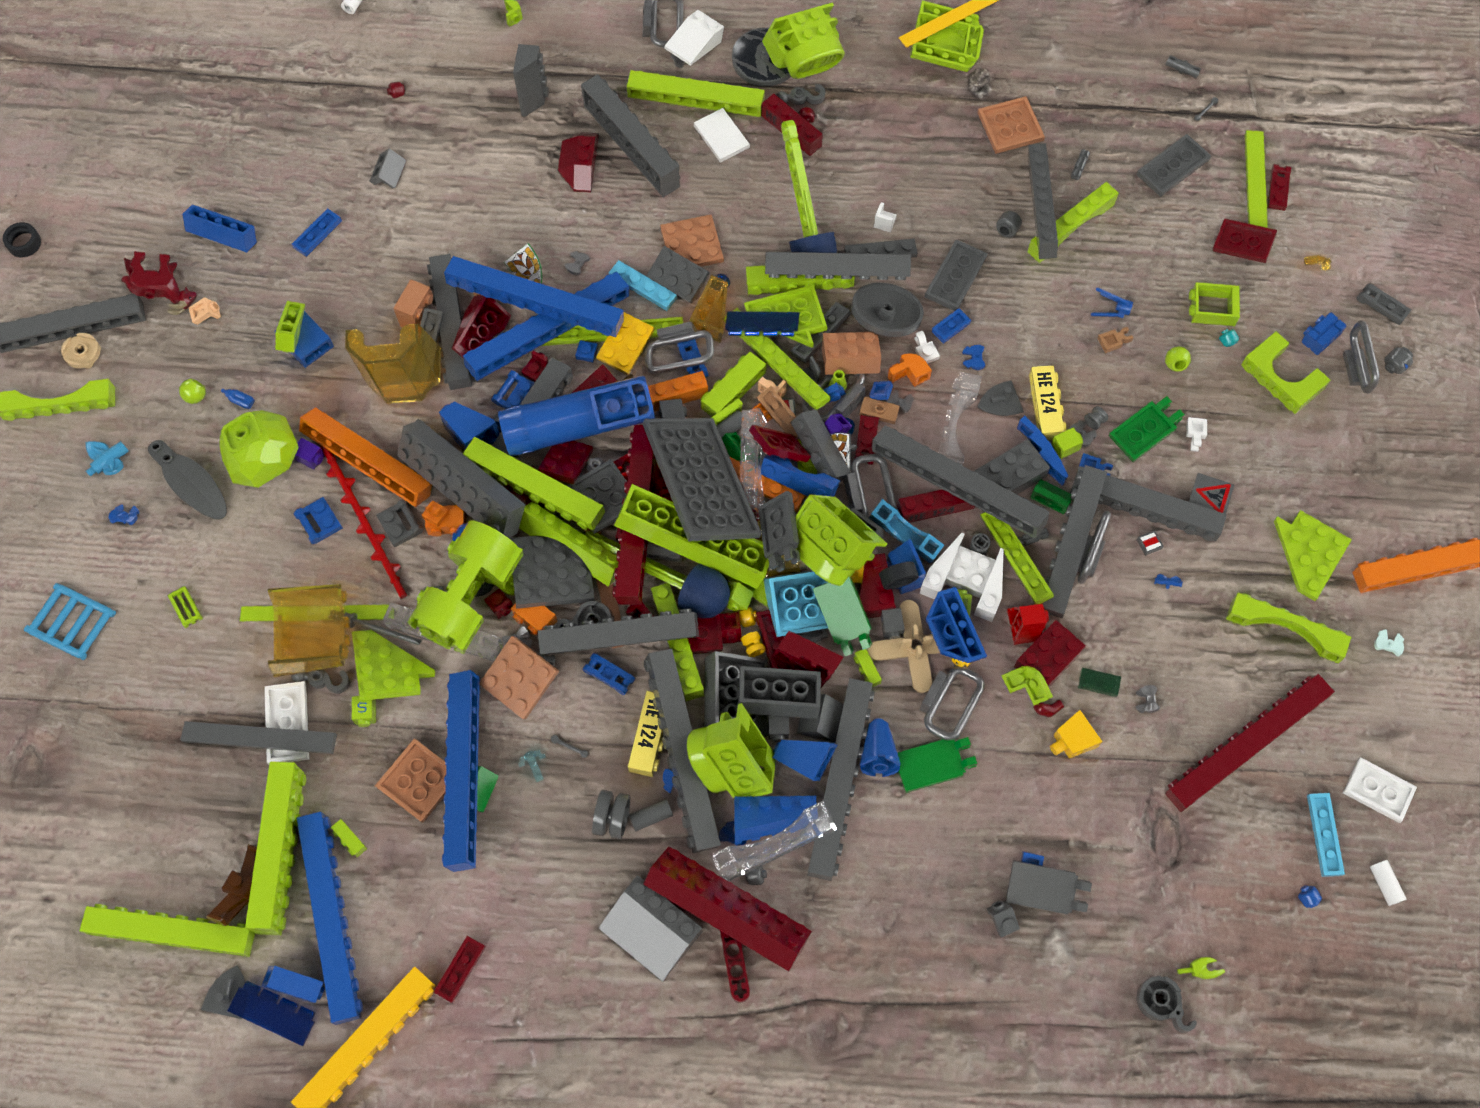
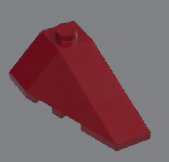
M481 294L474 296L465 311L452 349L463 358V355L468 351L478 348L484 342L490 341L496 334L503 331L512 315L493 298H487Z

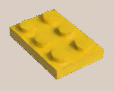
M624 312V321L617 336L607 337L596 359L629 375L654 332V327Z

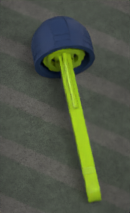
M793 120L783 121L781 125L782 135L785 141L788 164L804 238L789 242L791 252L837 253L834 232L818 234L795 122Z
M586 531L585 535L617 555V550H620L621 544L599 533L593 534L592 531ZM646 557V573L681 589L678 598L679 609H691V612L697 613L698 618H711L720 614L726 608L730 598V588L720 572L698 564L688 576H685Z

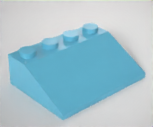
M812 570L763 579L776 637L785 636L788 631L798 634L828 628L813 591L814 587L827 583V581L817 576Z

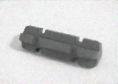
M1081 150L1071 173L1072 179H1080L1090 155L1088 150Z
M1044 527L1036 539L1027 534L1017 538L1022 545L1027 546L1038 542L1039 539L1048 538L1049 532Z

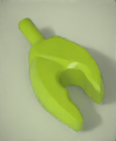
M1200 957L1190 963V967L1177 969V973H1191L1192 976L1201 979H1213L1224 974L1225 970L1214 969L1209 971L1207 964L1214 963L1217 960L1211 957Z

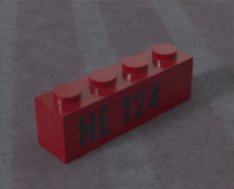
M772 94L762 103L761 116L781 133L783 121L793 120L795 122L800 148L807 155L811 156L822 147L823 134L778 96Z
M943 489L899 498L897 503L898 512L909 523L975 508V506Z

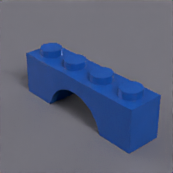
M766 455L759 474L806 496L811 494L835 497L840 480L825 473L810 474L795 468L789 458L783 459L776 455Z

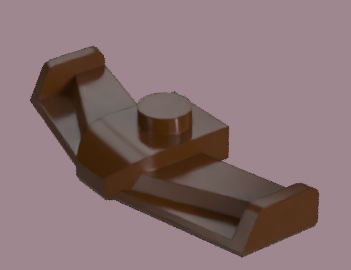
M248 844L241 872L231 871L222 886V891L228 894L211 913H208L206 916L207 920L227 926L249 902L257 847Z

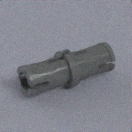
M1172 55L1169 56L1166 62V66L1196 79L1201 71V68L1191 65L1187 60L1183 61Z

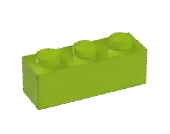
M862 649L855 652L853 660L855 664H858L859 672L865 678L864 681L873 683L872 687L881 684L882 679L867 650Z
M342 819L331 827L336 838L340 837L341 844L344 847L347 845L349 848L348 852L352 856L355 855L358 858L367 850L366 846Z

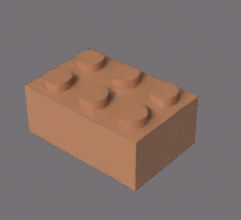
M873 332L823 333L822 356L825 375H834L836 370H842L844 374L880 373L881 352L878 334Z

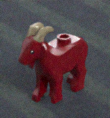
M134 251L132 260L124 258L125 269L129 276L122 277L121 281L136 296H143L147 299H153L154 297L169 299L172 303L168 305L173 309H168L167 312L171 315L183 313L196 299V293L189 291L187 287L182 291L179 290L173 276L177 262L169 263L170 255H159V271L144 270L141 262L145 259V252Z

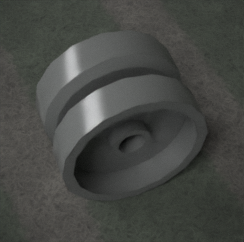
M602 789L595 807L592 833L604 836L609 828L610 837L621 840L628 823L631 796L619 793L614 801L613 792Z

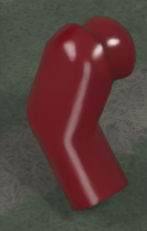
M1060 700L1055 701L1051 705L1041 702L1034 705L1033 708L1037 714L1049 718L1062 710L1064 704Z

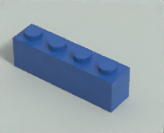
M193 204L182 213L185 231L246 253L256 244L255 228L253 225Z

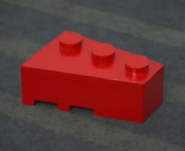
M1043 604L1007 608L1014 645L1035 642L1042 635V631L1049 621L1048 611L1044 610Z

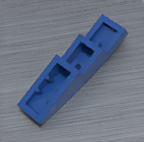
M1026 416L1022 417L1017 429L1028 438L1049 465L1048 474L1063 486L1068 478V474L1061 459L1042 432Z

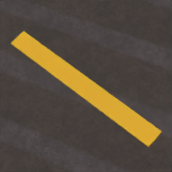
M971 0L900 36L899 39L907 48L999 0Z

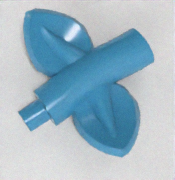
M121 441L111 448L103 442H86L87 453L94 460L90 463L91 467L86 472L90 477L96 472L100 474L102 471L105 475L117 474L124 467L123 462L119 458L128 453L129 450Z

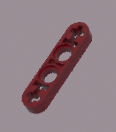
M720 931L732 999L737 1003L746 1002L750 996V989L742 944L737 940H730L725 943L724 939H729V937ZM729 945H737L739 948L737 955L730 956L727 953ZM738 965L742 968L743 973L740 977L731 975L730 970L733 966ZM745 979V983L741 982V988L746 990L747 993L743 994V998H739L738 995L734 994L738 990L737 983L732 985V981L739 982Z

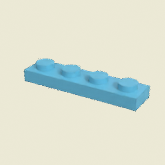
M619 260L608 273L613 274L617 271L629 285V289L666 311L677 299V294Z
M1330 793L1307 795L1321 876H1343L1345 872Z

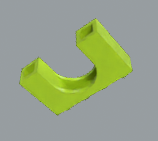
M1275 331L1245 357L1241 366L1244 367L1247 373L1255 377L1259 384L1265 386L1275 398H1278L1288 410L1296 414L1320 394L1331 380L1318 368L1299 382H1287L1279 378L1273 370L1272 362L1284 353L1289 342Z

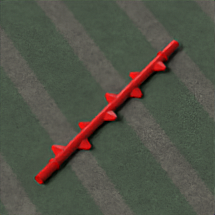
M320 446L327 458V463L331 466L326 474L327 477H337L345 493L340 500L341 503L351 504L361 523L356 529L357 534H367L375 550L370 557L371 560L381 561L390 578V583L393 584L400 599L405 598L407 593L400 582V577L396 575L401 566L400 564L390 563L381 546V543L386 538L385 535L374 533L366 518L370 508L360 506L351 489L355 479L345 478L337 463V458L334 457L332 452Z

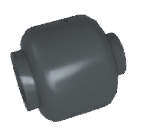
M1006 211L997 221L996 229L1004 237H1013L1022 226V219L1016 212Z
M1405 347L1394 348L1384 358L1385 369L1391 374L1404 373L1413 364L1412 352Z

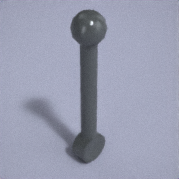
M1213 97L1211 103L1200 114L1195 115V121H1200L1201 116L1211 106L1218 103V98Z
M557 735L551 737L552 743H559L581 754L582 758L588 757V751H582L560 740Z

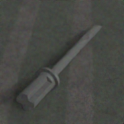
M331 609V614L329 615V619L347 624L349 628L358 625L416 645L422 642L420 639L359 620L356 613L349 614Z

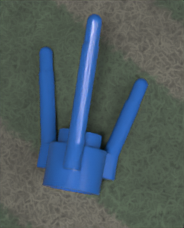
M1096 288V291L1100 292L1101 296L1117 302L1115 310L1118 313L1098 312L1091 313V316L1123 318L1124 314L1129 316L1133 306L1132 301L1122 299L1105 290Z

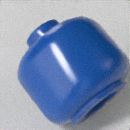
M1305 885L1300 889L1302 892L1298 894V898L1306 908H1313L1320 904L1322 896L1315 886L1308 887V885Z

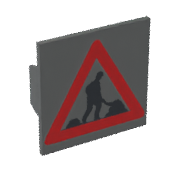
M1197 473L1189 502L1226 514L1234 484Z

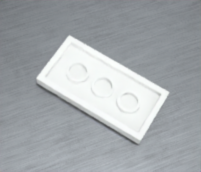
M305 681L264 686L266 727L308 731ZM266 749L268 765L270 762L309 760V752Z

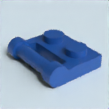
M510 370L508 378L497 394L492 396L491 401L504 409L518 406L530 391L534 382ZM513 382H517L518 384L506 401L502 398Z
M324 497L304 508L297 509L293 513L309 535L311 544H317L343 529ZM312 514L321 529L319 533L315 532L306 517L307 515Z

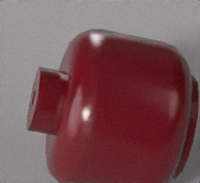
M391 82L388 85L387 94L391 95L392 98L401 97L405 94V87L401 82Z
M804 107L799 110L798 114L809 123L815 121V113L811 108Z

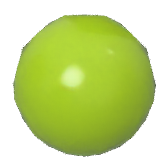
M1177 346L1171 348L1165 355L1166 366L1171 371L1179 372L1185 370L1191 363L1190 352L1185 347Z
M190 378L181 383L179 394L185 402L196 404L204 399L206 388L199 381Z

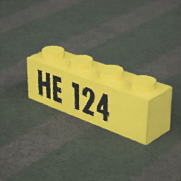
M1054 365L1032 367L1029 373L1036 425L1048 441L1053 440L1054 436L1066 431V422L1062 420L1064 409L1059 401L1061 399V391L1057 389L1058 373L1054 371Z
M646 691L628 770L631 773L653 777L654 771L657 772L659 768L658 752L662 753L664 747L662 740L663 730L659 728V713L653 705L654 693Z

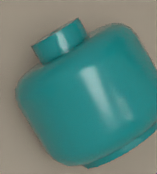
M1226 329L1221 332L1222 335L1219 336V340L1225 347H1231L1238 343L1239 336L1234 329L1230 331Z

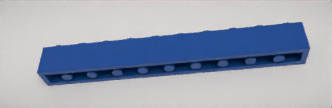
M455 256L452 257L444 272L446 284L452 287H459L468 292L478 293L484 297L493 298L502 303H509L521 309L525 308L537 314H544L553 319L566 321L571 325L594 330L606 336L616 337L624 321L623 309Z
M616 271L605 276L602 280L592 283L582 291H577L575 295L613 306L629 297V285ZM544 314L532 316L527 321L515 325L509 331L499 334L490 341L484 342L478 348L468 351L463 355L465 367L475 380L478 381L577 325H571L566 321L553 319Z
M472 670L449 674V682L447 684L449 699L447 701L448 718L446 720L448 731L445 741L447 756L445 757L446 775L444 777L446 794L444 795L445 814L443 815V822L445 827L442 837L444 844L442 863L443 867L452 872L476 868L480 677Z
M320 811L297 817L330 1019L331 1023L339 1025L361 1019L360 1012H363V1005L361 999H358L357 996L359 982L357 978H354L353 970H356V965L349 949H352V942L350 937H347L348 920L346 916H343L342 908H345L343 896L339 894L341 880L339 876H336L335 868H338L336 856L332 854L334 841L332 836H329L328 831L331 828L329 817H326Z

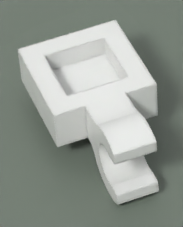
M917 332V337H914L918 345L915 348L916 354L921 356L927 364L938 360L940 355L933 342L927 343L924 332Z
M1188 417L1186 437H1192L1190 450L1198 452L1202 443L1201 439H1205L1207 436V419Z

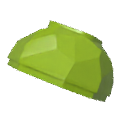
M264 410L246 412L230 421L221 429L219 438L221 457L231 481L234 484L256 488L287 471L299 448L287 418Z

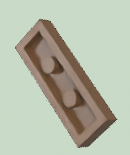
M770 386L757 399L785 433L793 434L796 438L798 435L790 423L796 418V415L773 387Z

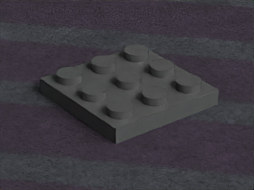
M611 459L578 478L574 485H566L603 505L605 514L594 531H592L593 534L616 521L622 507L623 498L626 497L624 483L627 481Z

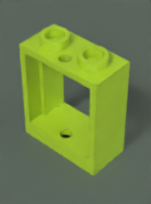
M1196 282L1193 289H1190L1189 300H1191V305L1189 307V315H1191V323L1224 326L1236 325L1240 318L1239 286ZM1199 296L1227 298V314L1200 312Z

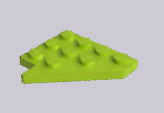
M814 285L744 303L747 316L753 323L808 347H814L812 334L827 331V324Z
M1301 510L1292 524L1277 516L1274 524L1297 591L1316 601L1352 539Z
M373 630L352 631L360 701L420 695L419 678L435 677L434 669Z

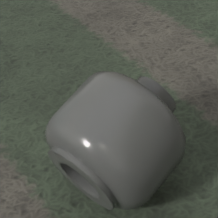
M760 864L749 865L745 871L746 881L749 885H762L764 878H767V871Z

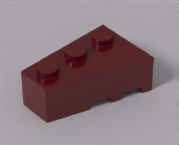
M885 553L875 554L873 560H867L864 564L859 598L868 619L880 617L882 610L896 608L892 589H884L879 573L888 567Z
M791 631L787 632L772 654L773 657L793 670L821 672V688L834 674L844 658Z

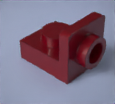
M533 350L531 352L532 358L522 369L521 373L528 379L536 382L549 362L545 354Z
M500 588L484 599V602L498 619L509 615L512 611V601L505 596Z
M643 602L642 605H630L625 612L626 616H633V618L636 615L640 618L642 614H652Z
M739 612L720 614L723 644L742 642Z

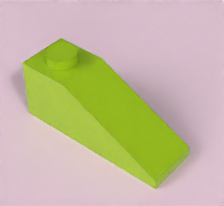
M286 302L276 329L275 350L295 352L305 310L304 303Z

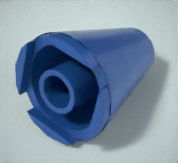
M877 718L868 725L860 769L864 774L876 777V773H882V777L894 775L900 770L899 756L888 722Z

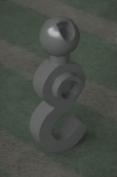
M815 84V91L820 94L818 96H813L802 87L793 88L790 94L780 91L776 96L785 103L791 101L795 105H802L807 100L809 103L817 105L824 101L826 91L822 85Z
M298 667L291 673L292 680L295 682L308 680L313 688L321 689L326 686L334 694L345 692L350 685L349 676L343 670L339 673L342 677V683L338 686L332 684L331 678L322 668L312 669L308 673L304 668Z

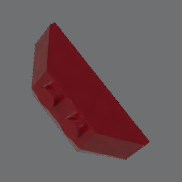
M581 132L562 141L558 172L574 192L591 193L599 133Z

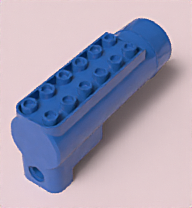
M643 375L498 411L504 442L510 456L531 453L542 448L641 424L644 419H655L649 389Z

